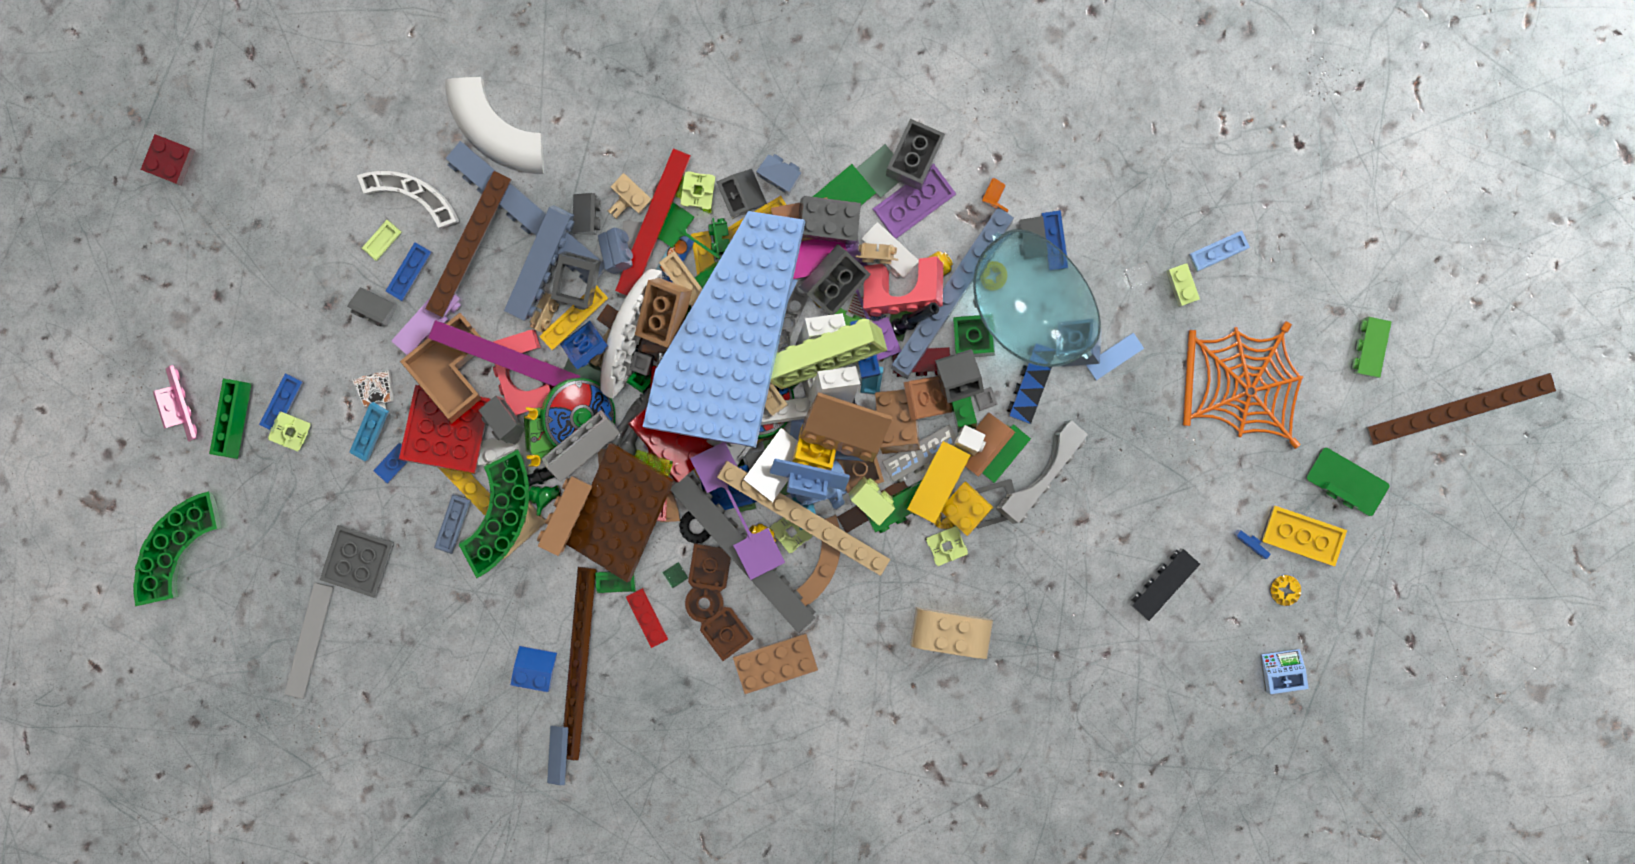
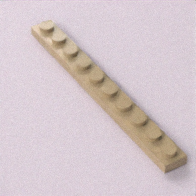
M673 251L661 260L659 264L673 283L692 290L689 304L693 307L703 289L677 253ZM770 383L765 407L772 416H775L787 407L788 404L776 387Z
M726 460L717 478L878 575H882L891 559L780 492L773 502L744 480L748 474L747 472Z

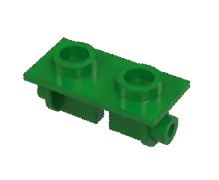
M712 218L711 224H708L709 236L713 235L714 242L711 243V250L717 255H723L730 243L729 239H722V236L729 235L725 218L717 219V222Z

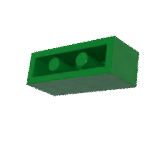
M1014 424L1008 426L1015 432L1014 435L982 472L992 483L999 479L1031 440Z

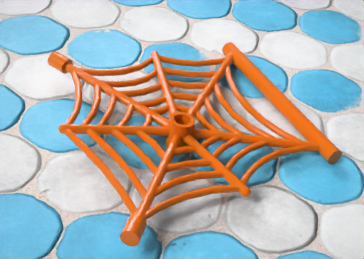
M1285 321L1281 328V333L1267 339L1248 337L1241 333L1238 327H1234V331L1223 338L1199 340L1196 337V330H1189L1183 426H1191V419L1213 418L1232 426L1239 432L1238 437L1240 438L1246 433H1270L1289 439V443L1293 448H1298L1301 444L1295 437H1292L1295 404L1301 381L1304 377L1300 376L1293 367L1285 346L1284 335L1288 333L1292 324ZM1233 335L1236 336L1237 340L1236 343L1219 350H1210L1203 344L1218 343ZM1240 336L1254 342L1277 340L1274 346L1270 348L1254 349L1242 343ZM1281 341L1286 360L1297 377H1293L1280 360L1277 347ZM1197 343L1205 357L1207 386L1201 405L1197 412L1191 415L1195 346ZM1238 345L1239 353L1232 357L1220 360L1214 354L1227 351ZM1243 347L1253 352L1270 351L1267 357H1252L1244 354ZM1208 353L1215 360L1217 388L1208 408L1201 410L1208 396L1211 382ZM1274 353L1281 368L1290 379H1286L1272 360ZM1239 356L1242 362L1233 367H1228L1223 363ZM1245 358L1254 361L1265 360L1262 367H1253L1246 364ZM1269 362L1283 379L1282 381L1278 382L1266 368ZM1220 365L1226 372V393L1221 402L1213 405L1220 389ZM1243 366L1244 372L1239 376L1232 371ZM1247 368L1260 371L1259 373L1248 372ZM1265 371L1268 377L1275 383L1267 385L1261 377L1263 372ZM1230 374L1235 379V389L1231 398L1226 399L1230 389ZM1249 375L1252 377H1256L1252 385L1250 382ZM1244 376H1245L1247 385L1241 380V378L1244 377ZM1260 380L1263 386L1256 387L1258 381ZM1298 381L1291 407L1288 432L1284 428L1285 410L1292 382ZM1239 383L1245 389L1244 392L1236 395ZM1288 384L1282 409V421L1280 423L1274 416L1275 404L1281 385ZM1278 386L1270 411L1267 408V397L1270 389ZM1248 388L1253 389L1252 395L1248 394ZM1267 389L1263 403L1256 394L1258 391ZM1247 396L1246 402L1239 400V398ZM1251 397H1253L1256 400V402H1250ZM1232 401L1239 402V403L1245 405V408H1244V410H1243V409L1240 408L1239 406H1237V405H1235V404H1232V403H1230V402H1232ZM1223 405L1235 407L1243 413V416L1240 418L1235 413L1218 407ZM1257 405L1261 406L1265 412H1248L1249 406ZM1211 410L1226 412L1241 422L1240 429L1222 417L1204 415V413ZM1261 414L1268 415L1274 422L1257 419L1246 421V418L1250 415ZM1267 423L1279 427L1284 434L1266 429L1244 430L1245 424Z

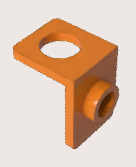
M992 178L982 201L997 209L999 207L1007 213L1009 211L998 203L1005 184L996 178Z

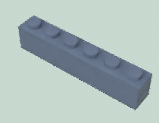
M555 205L548 208L506 304L505 312L523 321L534 316L537 309L534 306L537 300L539 301L543 296L544 290L542 288L551 278L552 273H550L552 266H555L558 262L559 256L557 254L559 249H563L566 244L567 231L570 232L575 222L573 221V214Z

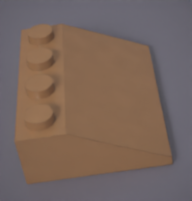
M818 392L804 418L799 438L807 443L821 445L826 449H835L844 455L858 457L862 461L873 462L879 452L893 416Z

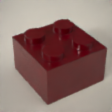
M154 134L140 170L182 186L196 150Z

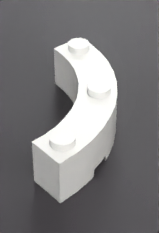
M374 171L357 175L364 194L368 195L381 191L400 192L420 202L432 215L438 228L442 229L459 222L455 211L445 197L434 187L419 178L393 171Z

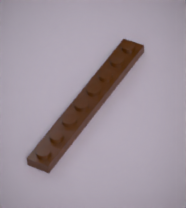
M493 171L425 309L444 317L512 179Z

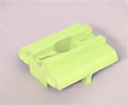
M689 171L685 172L681 205L711 209L716 176ZM695 186H702L701 195L694 194Z
M280 411L277 418H275L273 427H271L268 440L298 451L308 434L310 423ZM288 427L294 429L292 435L285 434Z
M784 517L770 527L789 554L793 553L800 545L813 536L804 529L800 530L799 526ZM790 526H793L797 531V534L793 537H790L786 532V529Z
M957 526L926 538L937 566L968 554ZM950 541L953 548L944 551L942 544Z

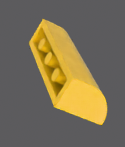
M943 441L907 510L935 524L971 455Z

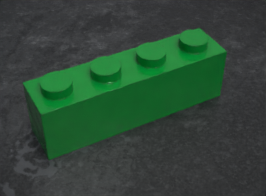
M223 378L209 451L210 455L238 459L251 383Z
M922 480L891 496L895 509L880 526L865 513L875 533L878 531L883 533L890 529L889 525L895 522L900 524L907 520L906 516L912 514L907 508Z

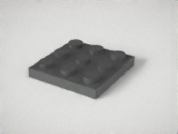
M337 525L320 580L375 598L393 542Z

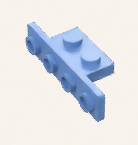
M777 458L774 459L770 468V474L788 477V493L824 501L827 496V487L845 490L850 477L848 474Z

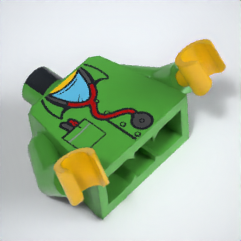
M525 408V410H529V414L524 415L526 452L533 454L527 455V459H531L529 467L539 466L542 458L555 448L547 440L542 430V408Z

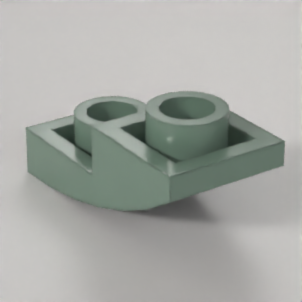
M568 358L564 370L580 375V378L593 380L600 384L601 368L590 363L577 370Z

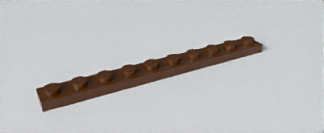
M1547 373L1366 428L1371 444L1376 445L1555 392L1556 388L1551 373Z
M578 567L563 724V727H568L566 759L573 761L579 760L596 579V569L588 567Z

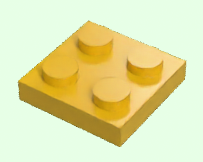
M965 481L948 499L942 513L966 536H969L994 507Z

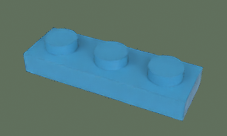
M374 402L369 404L349 453L365 462L369 460L389 413L388 410Z

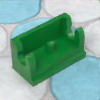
M610 571L595 573L597 593L636 592L635 572L629 582L622 580Z

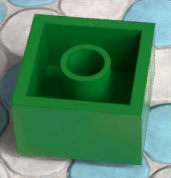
M992 314L953 317L956 354L972 349L975 357L995 356Z

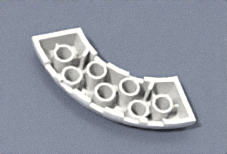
M481 77L445 80L446 96L453 118L466 139L477 150L489 159L507 168L526 173L544 174L543 135L541 133L519 130L499 118L488 102L484 89V80Z
M647 270L639 278L626 296L612 325L606 343L608 346L605 348L600 382L602 393L613 399L627 384V379L633 374V371L629 369L633 359L632 354L641 337L635 335L647 282L650 279H662V271Z

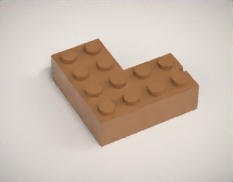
M461 313L446 323L481 337ZM428 338L400 361L451 424L481 400L479 394L458 370L474 357L471 354Z

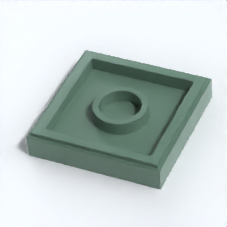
M886 144L856 168L880 198L899 183V181L886 176L887 167L893 156V152Z

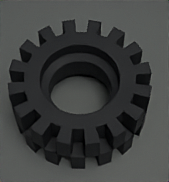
M689 511L686 512L679 523L682 537L694 544L703 543L708 540L711 535L705 528L699 534L690 531L689 524L696 518Z

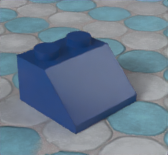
M519 646L510 685L549 692L557 653Z

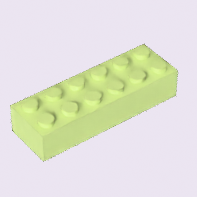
M861 319L854 325L840 327L838 331L823 333L816 339H807L798 346H788L784 351L777 352L770 383L780 389H784L816 377L818 371L838 369L885 352L887 347L882 329L869 319Z

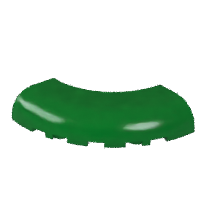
M519 449L512 450L484 464L490 486L488 510L482 522L473 533L459 542V547L476 579L489 572L508 554L518 539L526 519L529 503V483L525 464Z
M204 492L186 499L170 509L154 525L141 546L134 569L133 595L135 607L178 597L177 578L184 556L190 547L201 537L222 528L217 504L212 492Z

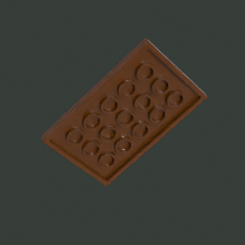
M613 443L608 444L591 484L593 486L587 497L583 509L579 513L580 516L572 529L566 545L626 582L631 581L675 480Z

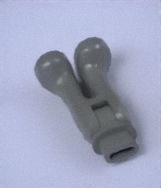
M648 387L644 394H640V397L630 406L625 417L618 425L617 429L620 434L611 441L618 446L629 428L628 423L647 407L650 396V389ZM633 429L620 448L635 456L637 452L635 444L638 435Z

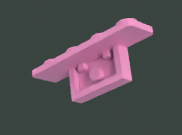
M171 365L165 369L171 387L156 390L153 392L164 429L183 424L187 440L190 442L196 439L197 429L191 423V410L185 404V391L182 387L180 388L178 381L180 380L179 372Z

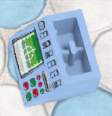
M1300 649L1261 654L1267 693L1276 694L1309 689L1306 668Z

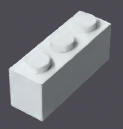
M878 222L861 239L864 243L877 244V251H879V244L897 247V253L894 255V258L898 259V261L892 260L891 264H887L892 268L890 272L897 279L899 277L904 279L919 263V260Z

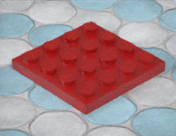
M415 385L399 460L476 474L486 424L481 419L482 414L479 412V409L491 399L481 397L479 402L451 424L420 385Z
M646 407L628 424L675 482L678 483L695 468L690 458L713 446L707 442L708 439L644 428Z

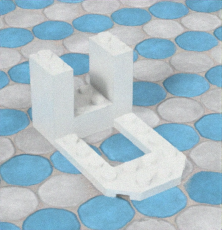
M843 313L805 318L795 346L803 344V341L807 339H816L823 333H832L838 331L840 327L846 326ZM779 347L777 352L784 351L786 347ZM856 366L818 371L816 377L802 382L806 398L785 400L788 406L775 416H772L765 407L761 425L804 419L818 392L852 403L860 386Z

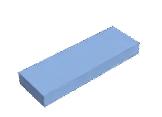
M1240 231L1189 254L1196 271H1200L1250 247L1243 231Z
M1132 333L1100 354V364L1086 365L1094 379L1098 380L1143 350L1144 347L1136 335Z

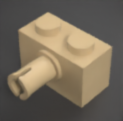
M623 173L611 186V189L619 195V199L607 211L617 219L627 207H632L640 215L650 205L652 199Z

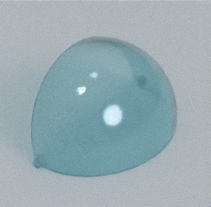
M1013 229L1004 234L995 233L992 236L993 242L986 247L978 259L973 278V292L977 310L990 334L1012 355L1038 366L1056 367L1072 363L1083 356L1085 359L1089 358L1092 355L1091 349L1096 345L1100 337L1101 320L1094 295L1078 268L1057 246L1034 232Z

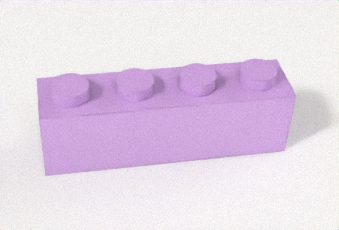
M455 294L444 317H441L425 309L430 300L429 298L392 339V342L408 355L428 339L435 320L446 324L448 321L447 316L451 312L455 313L460 308L462 299Z

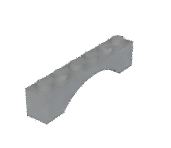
M1072 420L1065 421L1053 436L1052 456L1043 474L1026 489L1007 494L996 510L1012 524L1022 523L1028 517L1027 512L1030 508H1034L1039 503L1040 495L1050 489L1051 481L1061 475L1063 472L1062 467L1072 461L1075 456L1073 453L1086 443L1085 438L1088 434Z

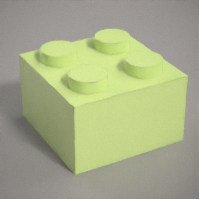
M863 477L848 493L850 500L880 526L894 511V501L886 491H879L880 488L873 479L869 478L867 480Z

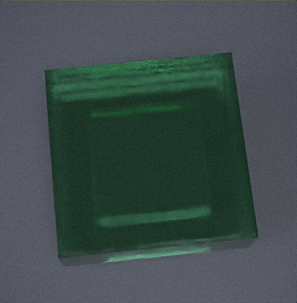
M679 562L662 572L672 588L689 578Z

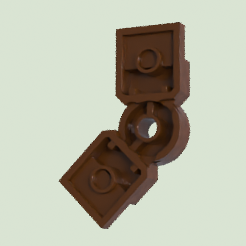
M694 544L688 579L689 584L693 588L686 596L685 608L693 620L701 622V633L720 659L724 661L754 638L733 608L724 606L721 591L727 587L731 557L721 547ZM702 598H707L710 601V606L706 609L701 608L699 605V600Z

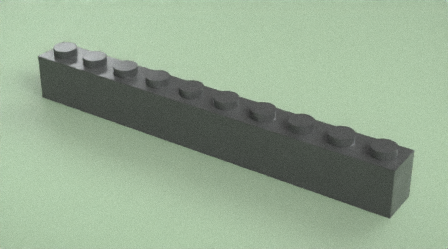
M693 474L691 476L686 475L680 482H676L671 487L672 493L748 576L733 546L745 540L747 534L745 532L741 534L736 529L738 524L732 518L728 520L724 516L726 511L719 503L715 505L711 501L713 496L707 493L706 489L702 491L698 487L700 482ZM777 568L752 579L751 581L798 633L816 619L814 616L816 611L809 604L805 606L801 602L803 597L796 589L792 592L788 587L790 582L783 575L779 577L775 573Z

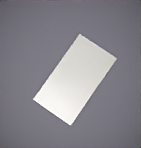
M781 428L744 478L746 482L772 502L788 481V477L770 474L772 463L775 458L792 462L797 440Z

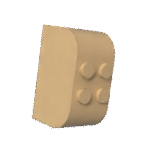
M916 607L910 646L923 650L987 659L993 620Z

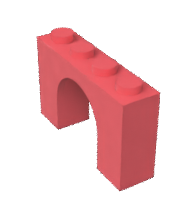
M937 256L919 259L917 284L910 293L901 297H894L889 294V270L883 263L864 266L871 274L864 282L863 309L869 315L878 317L886 313L915 312L931 302H935L938 307H943V263Z
M528 330L493 341L496 344L522 354L541 348L536 330ZM497 364L493 366L495 376L499 377L500 385L498 387L500 394L504 395L507 404L516 416L529 412V410H525L526 407L542 408L546 396L553 389L552 385L524 391L517 388L512 382L510 369Z

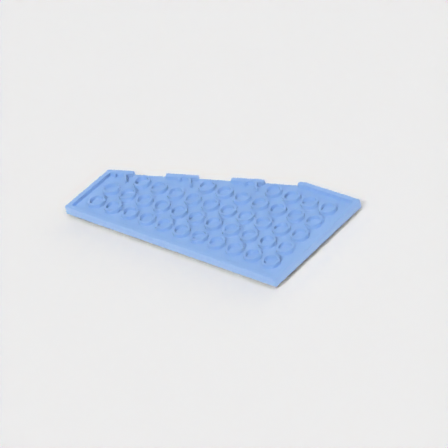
M748 211L655 370L643 423L644 428L756 448L805 220Z

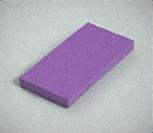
M933 164L921 191L905 184L872 210L888 232L897 239L954 197L956 193L935 164Z

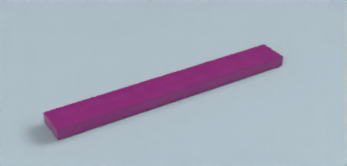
M437 320L434 321L428 336L431 340L554 387L564 380L580 378V375Z

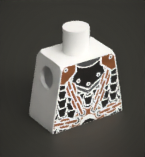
M390 370L352 379L365 408H368L369 404L374 402L386 409L385 404L393 402L392 374Z

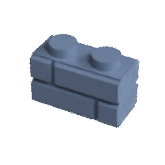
M614 227L598 235L605 271L618 274L633 266L631 260L633 254L627 243L629 237L624 230Z

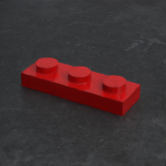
M642 588L626 596L650 647L653 648L669 640L644 589Z

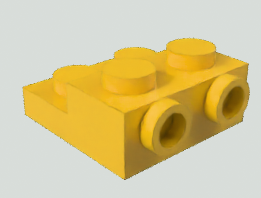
M798 437L792 462L831 471L836 450L826 449L815 443H807Z

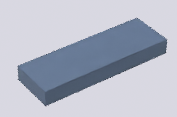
M452 494L434 548L453 554L471 503L470 499Z
M550 726L547 783L565 785L568 727Z

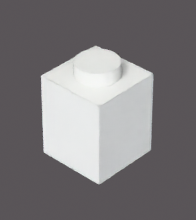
M964 425L960 429L953 446L974 456L978 451L982 452L986 443L983 441L985 434Z

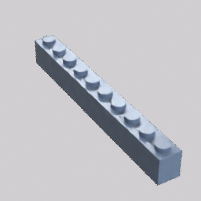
M461 141L446 157L449 161L447 165L455 172L460 170L464 174L462 178L470 185L474 182L478 186L476 190L482 194L495 170ZM510 183L498 209L503 207L508 211L505 215L515 222L517 219L522 223L520 227L528 234L532 232L537 236L546 213ZM568 232L566 233V244L563 249H559L558 256L562 252L567 251L600 260ZM602 261L600 264L598 278L605 271L604 263ZM565 264L572 272L576 269L581 273L579 278L587 284L590 270Z
M999 207L996 209L943 288V307H939L937 314L920 322L893 362L892 370L906 379L909 378L1013 223L1014 217Z

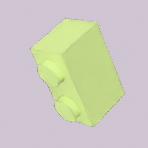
M1187 263L1166 271L1179 307L1200 300Z

